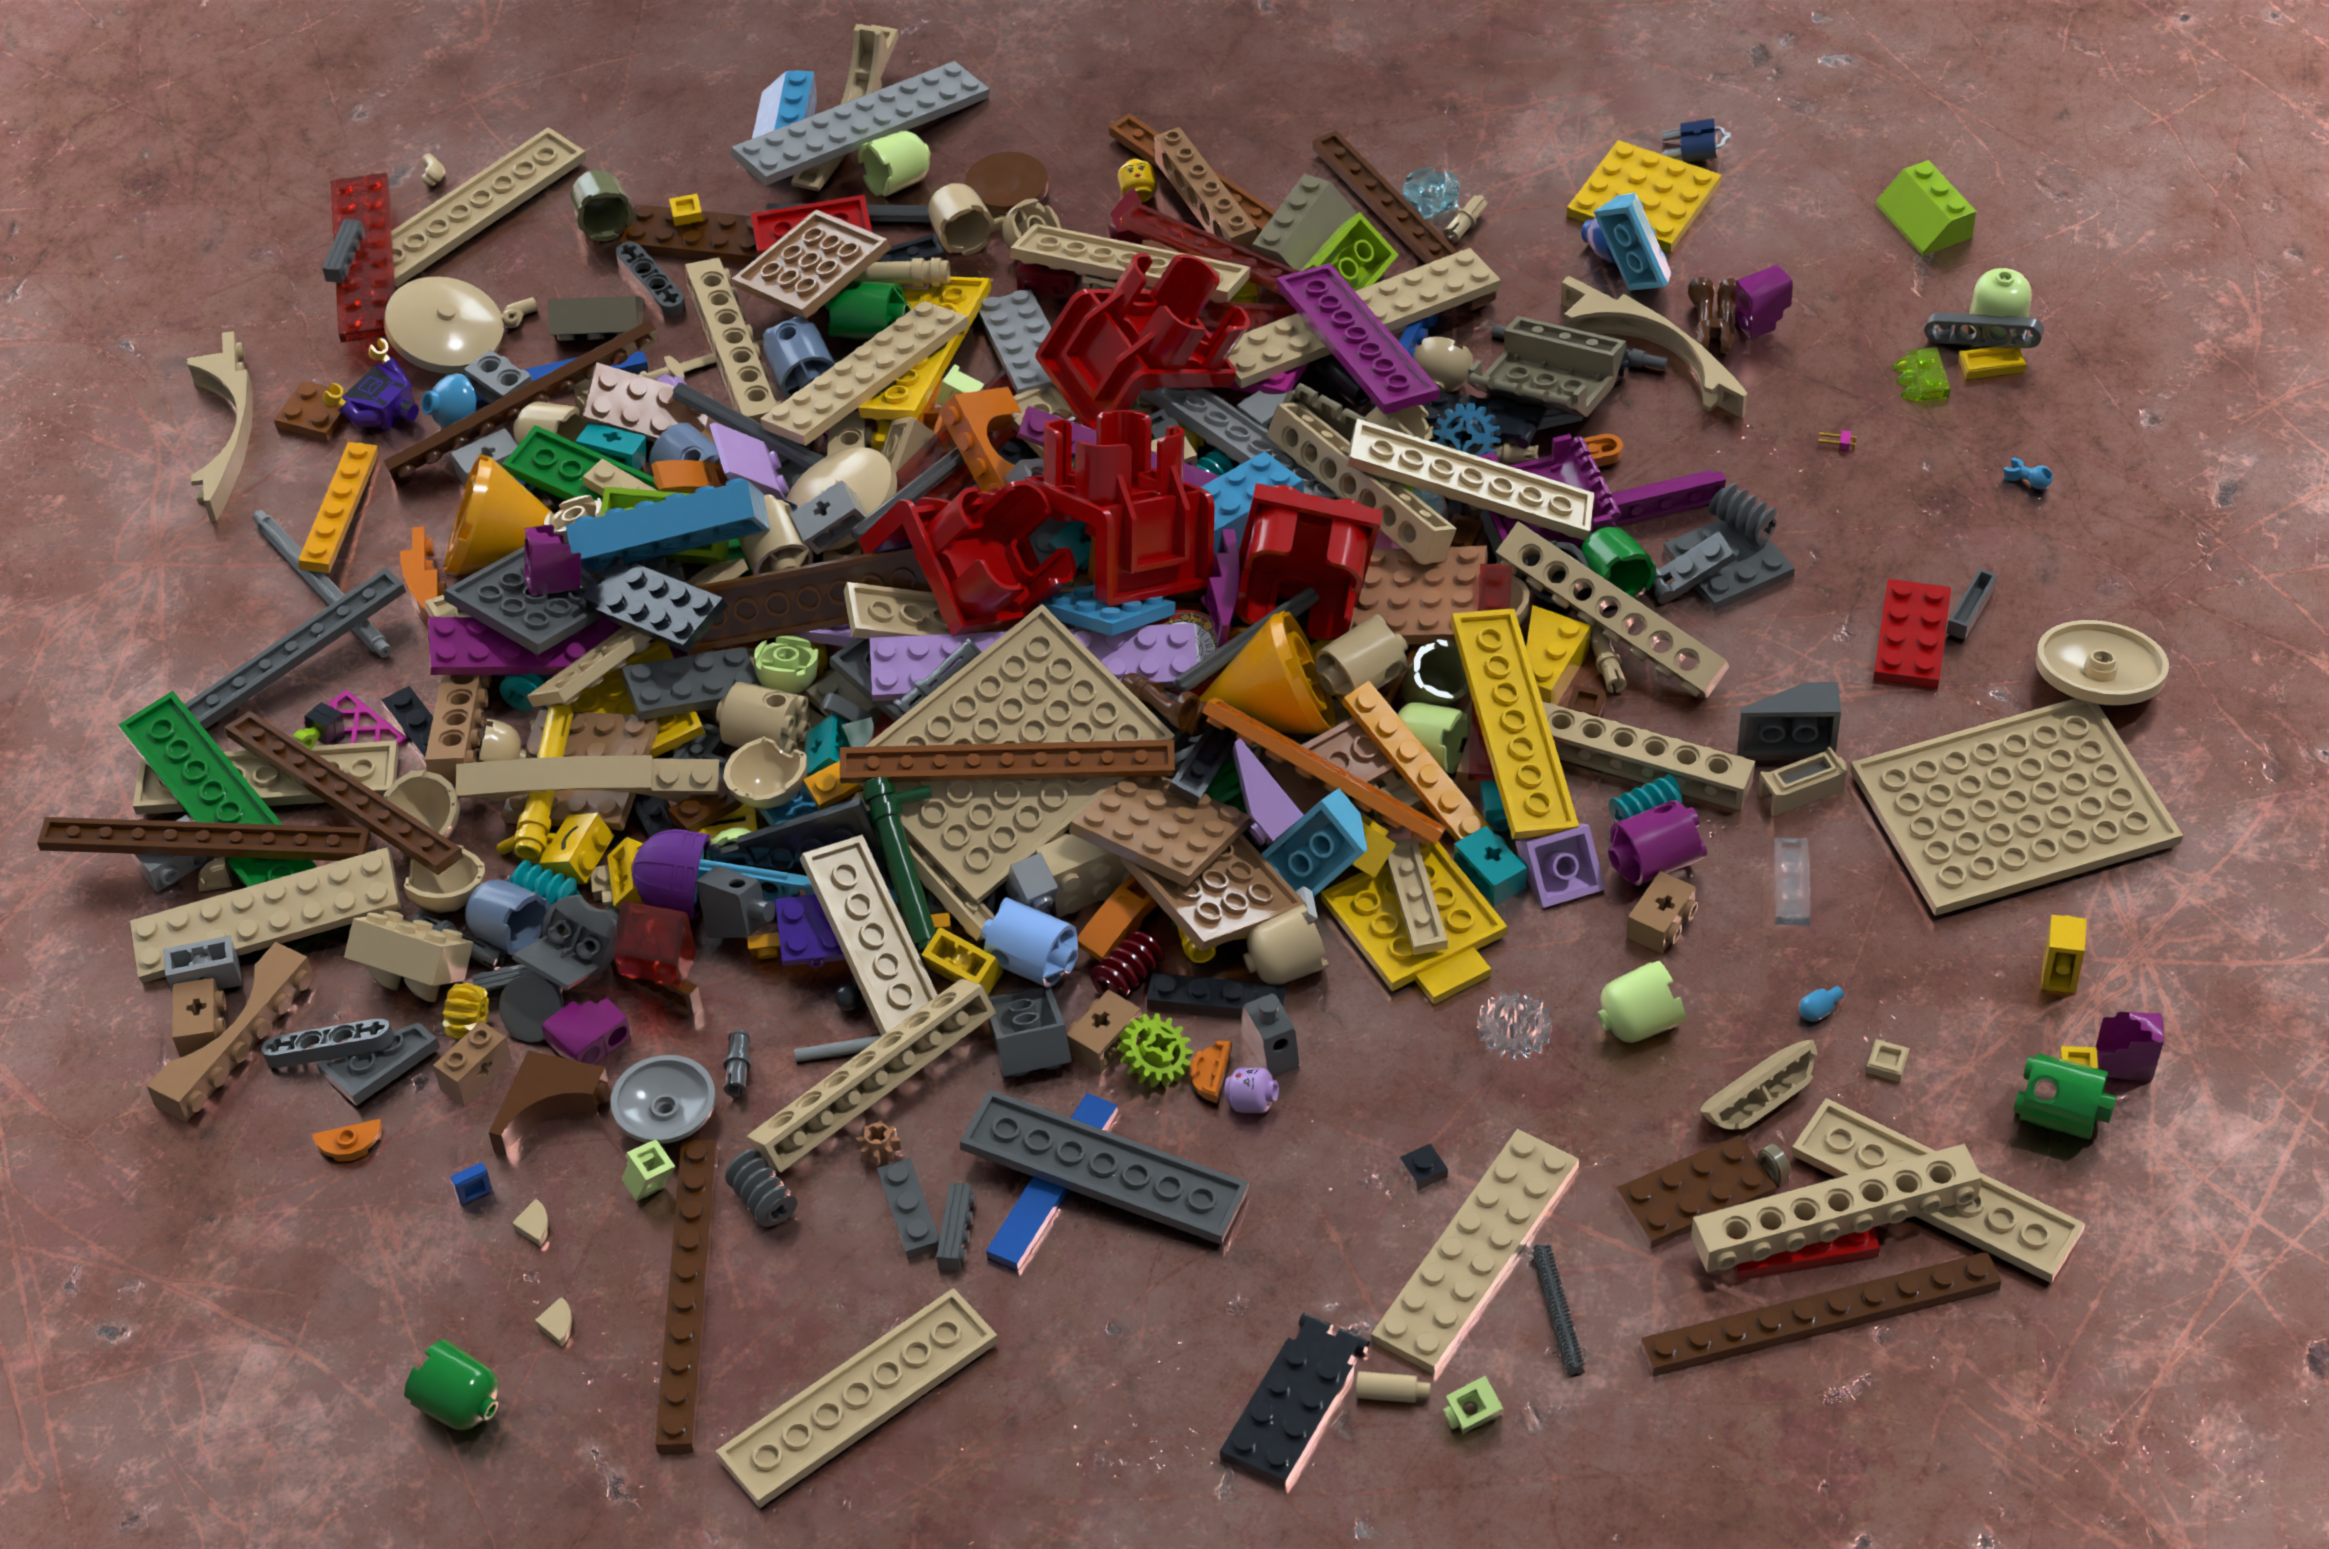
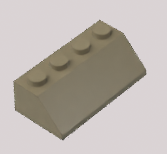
M1304 173L1252 243L1253 271L1275 278L1299 272L1342 223L1357 214L1356 210L1330 181Z

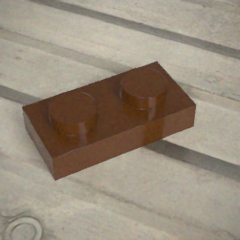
M721 779L719 780V794H694L668 808V818L680 830L697 832L739 809L741 802L731 794L727 784Z

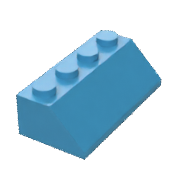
M786 71L762 92L752 139L814 115L817 102L814 71Z

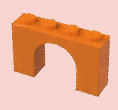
M1008 387L954 394L938 411L980 490L988 492L992 488H1003L1008 484L1005 476L1015 465L1003 459L993 449L987 432L1007 429L1022 411Z

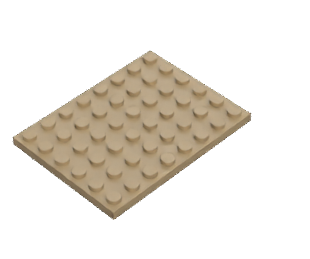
M1041 604L865 747L1136 740L1175 741V735ZM1128 777L890 783L894 785L896 793L927 785L930 786L932 798L901 806L903 813L901 821L904 830L948 877L978 905L1008 880L1011 864L1036 855V848L1054 841L1070 828L1071 821L1112 784Z
M2077 698L1851 762L1850 771L1935 916L2182 843L2183 834L2099 704Z

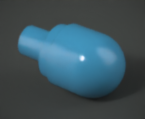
M1835 986L1828 991L1823 988L1820 990L1816 989L1800 1000L1798 1005L1799 1014L1809 1022H1816L1824 1018L1835 1009L1834 1003L1844 998L1842 989L1839 986Z

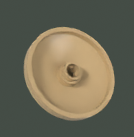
M425 277L406 283L389 299L384 317L386 336L398 354L420 368L446 374L463 373L465 367L490 349L497 353L504 331L502 315L497 305L487 294L467 282L449 277Z
M864 447L844 449L821 459L810 467L793 485L785 502L790 505L794 512L802 504L811 501L826 491L828 487L842 480L856 493L868 516L896 494L897 477L891 464L880 452ZM850 533L822 552L842 548L857 540L853 539Z
M2097 620L2071 621L2051 628L2040 638L2035 658L2038 671L2053 687L2074 698L2104 705L2135 704L2154 697L2165 686L2169 671L2167 655L2154 640L2127 626Z

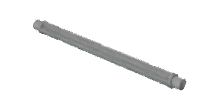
M258 510L253 514L252 519L262 534L329 605L345 595L325 573L300 570L298 559L302 549L270 515H266L262 510ZM368 619L352 629L371 651L377 653L382 658L390 655L392 648L387 644V639Z

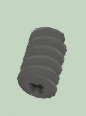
M1732 483L1727 488L1720 489L1709 503L1708 510L1710 514L1716 515L1721 521H1726L1730 527L1736 528L1739 533L1746 534L1747 538L1755 540L1758 545L1766 544L1776 530L1778 509L1774 507L1768 509V503L1766 501L1759 503V498L1756 495L1749 497L1747 489L1739 491L1740 486L1737 483Z
M757 1149L743 1151L731 1161L725 1173L726 1183L740 1197L741 1202L755 1217L757 1223L765 1227L776 1226L793 1215L798 1206L797 1198L791 1196L789 1188L783 1185L782 1179L776 1177L775 1170L769 1167L767 1160L761 1157V1153Z

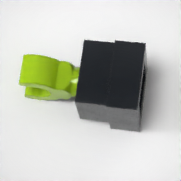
M320 702L313 707V710L304 715L305 729L298 730L293 734V738L301 741L300 743L310 750L317 743V740L326 745L330 742L337 744L345 738L343 713Z

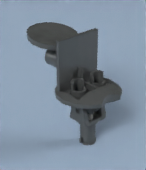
M581 895L565 896L550 906L543 919L542 938L519 950L512 956L513 960L536 973L518 976L510 981L501 993L499 1002L500 1017L506 1029L513 1036L526 1042H537L545 1039L542 1024L564 1008L563 989L568 990L588 977L595 976L609 968L618 951L619 936L617 927L622 924L620 921L624 920L623 913L619 908L610 906L605 910L594 908Z

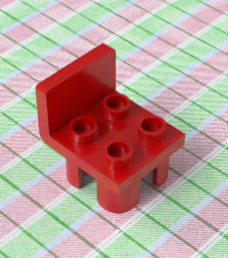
M1138 253L1134 255L1113 289H1082L1072 295L1036 351L1035 357L1073 412L1079 417L1083 426L1097 430V417L1101 412L1129 410L1142 389L1155 391L1157 388L1183 387L1191 391H1197L1201 387H1230L1233 384L1236 370L1228 357L1249 328L1250 319L1242 307H1231L1211 336L1198 316L1218 287L1220 280L1217 273L1206 262L1188 254L1176 255L1152 290H1142L1147 282L1144 275L1152 265L1153 260L1147 253Z
M1131 410L1105 411L1098 415L1096 444L1085 441L1076 443L1075 469L1072 470L1071 423L1065 419L1046 422L1044 424V474L1025 477V481L1039 487L1047 496L1052 507L1051 519L1063 522L1082 521L1085 523V533L1096 537L1095 598L1109 606L1207 588L1209 578L1213 577L1215 505L1210 492L1184 481L1185 430L1178 426L1166 428L1165 436L1157 441V470L1151 468V418L1145 413Z
M1028 481L1010 482L1003 488H992L988 492L980 491L978 487H969L961 491L952 501L922 497L914 504L908 499L900 500L858 539L864 554L913 546L915 558L924 571L939 605L940 615L946 622L952 637L1014 627L1039 607V602L1051 599L1052 595L1056 594L1074 578L1077 570L1074 555L1069 547L1057 549L1041 565L1039 564L1028 537L1051 517L1052 507L1044 492Z
M1256 483L1240 548H1238L1240 579L1235 605L1238 617L1245 623L1253 625L1275 610L1277 597L1291 599L1305 588L1313 587L1319 595V600L1310 607L1306 629L1307 636L1320 641H1334L1347 633L1350 628L1354 606L1358 605L1380 529L1383 510L1363 506L1352 499L1333 500L1301 493L1288 485L1269 486Z

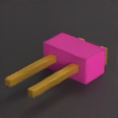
M1842 430L1841 434L1819 432V436L1841 438L1840 441L1819 439V443L1840 445L1839 450H1849L1850 446H1853L1852 449H1855L1856 443L1850 442V439H1854L1853 442H1856V436H1851V431Z

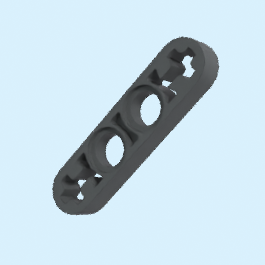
M625 242L620 244L616 248L619 267L659 312L666 317H677L683 314L686 310V304L682 291L638 243ZM642 269L650 270L648 273L644 274L637 273L639 270ZM655 285H664L663 288L658 290L651 289Z
M1938 312L1929 316L1924 333L1930 341L1935 343L2034 348L2041 342L2044 327L2039 320L2031 317H1999ZM1935 325H1940L1943 331H1939ZM1971 325L1977 332L1967 334L1963 332L1961 326ZM1996 326L2002 327L2007 334L1997 336L1991 331V328ZM2014 329H2016V330H2015L2016 336H2013V335H2012ZM2025 330H2030V333L2033 336H2028V333Z
M376 1018L277 1035L263 1043L261 1052L269 1067L282 1068L380 1051L389 1047L393 1043L395 1036L387 1019ZM350 1038V1039H348V1040H346V1041H344V1042L339 1043L340 1041H342V1040H344V1039Z

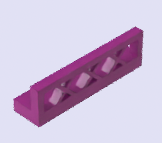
M1707 470L1611 493V498L1615 500L1622 514L1614 523L1616 526H1621L1709 505L1714 495L1720 489L1725 488L1726 478L1722 471L1713 473L1712 470Z

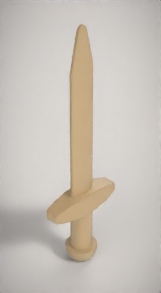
M764 339L756 340L752 343H757L760 347L763 345ZM711 353L679 363L668 355L664 357L666 367L648 373L642 371L638 375L656 380L662 374L670 375L673 378L678 375L685 381L684 372L715 363L716 360L714 354Z

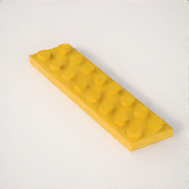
M950 277L949 284H943L942 287H932V284H930L920 303L923 301L930 302L968 317L969 327L858 407L860 418L894 420L913 417L918 420L982 307L983 301L991 291L990 278Z
M1515 609L1452 613L1450 619L1451 627L1512 839L1542 837L1579 827Z

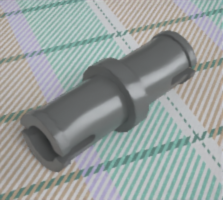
M735 1030L734 1033L731 1032L728 1035V1054L725 1056L723 1063L726 1070L724 1092L732 1097H740V1093L742 1095L746 1093L747 1072L751 1068V1059L748 1056L750 1035L746 1031Z

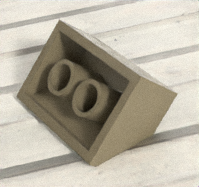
M620 296L548 299L549 335L558 336V341L576 340L575 335L587 334V340L605 339V334L616 333V337L643 323L645 298Z

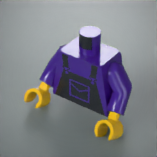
M379 338L377 345L382 351H377L371 344L368 352L370 358L376 361L381 360L383 364L376 363L344 395L343 389L339 384L331 383L328 391H325L323 394V402L328 406L337 405L339 407L338 411L357 427H378L387 430L391 429L401 418L413 421L418 415L419 407L414 404L412 385L405 372L393 357L389 358L386 354L388 351L387 341Z

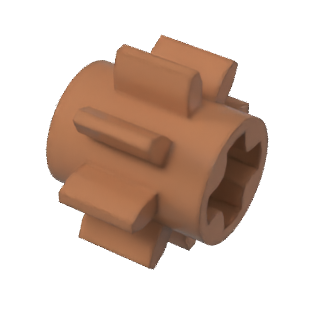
M882 1121L869 1126H863L864 1136L856 1137L862 1160L867 1161L869 1159L876 1166L889 1161L893 1162L894 1151L901 1150L900 1138L897 1137L896 1127L892 1126L889 1128Z

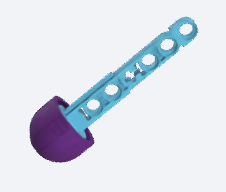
M678 829L659 832L643 843L637 851L632 865V879L643 903L649 908L652 907L670 913H680L685 915L686 919L692 920L697 919L701 910L696 880L715 866H721L755 878L760 884L765 882L773 883L778 888L777 892L769 893L763 890L762 887L761 889L764 900L774 904L775 899L802 896L799 889L805 890L806 896L815 894L808 876L705 860L706 850L711 843L710 834ZM888 889L894 903H899L895 890Z

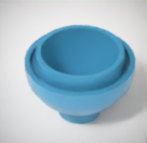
M448 375L438 381L432 391H426L423 394L422 410L425 415H431L435 423L444 429L476 412L474 388L464 375Z

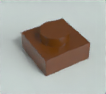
M1574 685L1567 709L1600 717L1606 701V691Z

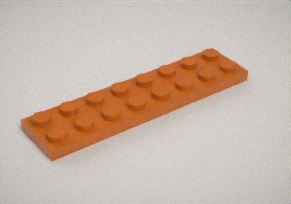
M1217 697L1208 700L1202 713L1208 715L1206 721L1221 730L1228 727L1238 732L1235 736L1237 739L1241 738L1245 744L1252 747L1254 744L1265 747V754L1280 763L1283 760H1288L1296 765L1294 771L1308 779H1312L1314 776L1325 781L1323 787L1330 792L1340 788L1343 793L1354 798L1352 801L1354 805L1367 812L1375 809L1383 814L1381 820L1397 829L1401 825L1413 831L1410 836L1425 845H1428L1430 841L1437 844L1447 828Z

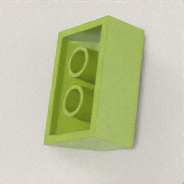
M1929 160L1903 169L1876 200V206L1922 256L1973 238L1976 210Z

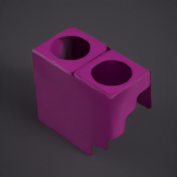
M1776 264L1736 280L1735 321L1750 339L1774 331L1776 329V322L1783 318V311L1792 305L1793 282L1779 265Z
M552 524L525 528L524 577L530 596L579 590L581 553H571L569 543L563 542L562 534L554 533V526Z
M608 998L603 999L598 1004L592 1001H587L583 1005L571 1002L542 1024V1031L546 1042L563 1058L593 1065L631 1038L627 1017Z
M2119 1011L2115 1017H2103L2095 1046L2097 1047L2098 1069L2108 1071L2107 1078L2152 1082L2165 1042L2162 1014Z

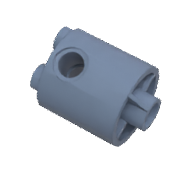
M799 315L791 320L781 322L775 327L768 328L763 334L764 355L782 393L787 399L835 365L817 327Z
M679 423L665 430L655 441L649 460L650 466L655 461L693 460L722 465L716 445L689 423Z

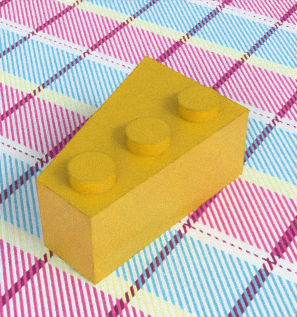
M1532 605L1526 649L1542 702L1557 705L1590 651L1591 625Z

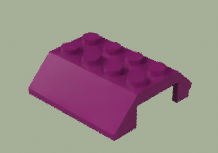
M1570 434L1555 437L1552 439V456L1510 465V467L1593 492L1594 501L1589 535L1601 528L1616 527L1614 522L1622 516L1615 500L1611 498L1612 494L1604 478L1601 476V472L1591 456L1583 437H1576L1573 440ZM1494 452L1478 455V457L1499 463ZM1487 510L1502 542L1518 521L1547 541L1569 542L1574 544L1579 550L1585 541Z

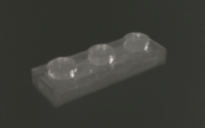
M1774 839L1775 925H1810L1808 839Z

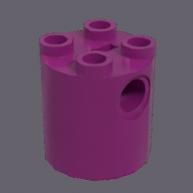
M1671 800L1614 823L1610 828L1611 847L1608 848L1609 859L1614 869L1633 885L1640 886L1653 881L1659 871L1670 874L1697 863L1700 859L1706 857L1707 848L1700 839L1697 830L1700 821L1696 811L1693 808L1686 809L1677 800Z

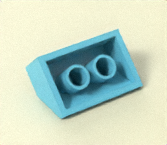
M1636 193L1618 195L1593 211L1628 290L1658 288L1668 285L1671 271L1667 264V258L1658 244L1655 231L1649 224L1643 210V204L1638 199Z
M1338 788L1318 802L1261 855L1294 891L1304 886L1313 892V897H1315L1367 851L1361 814L1341 789Z

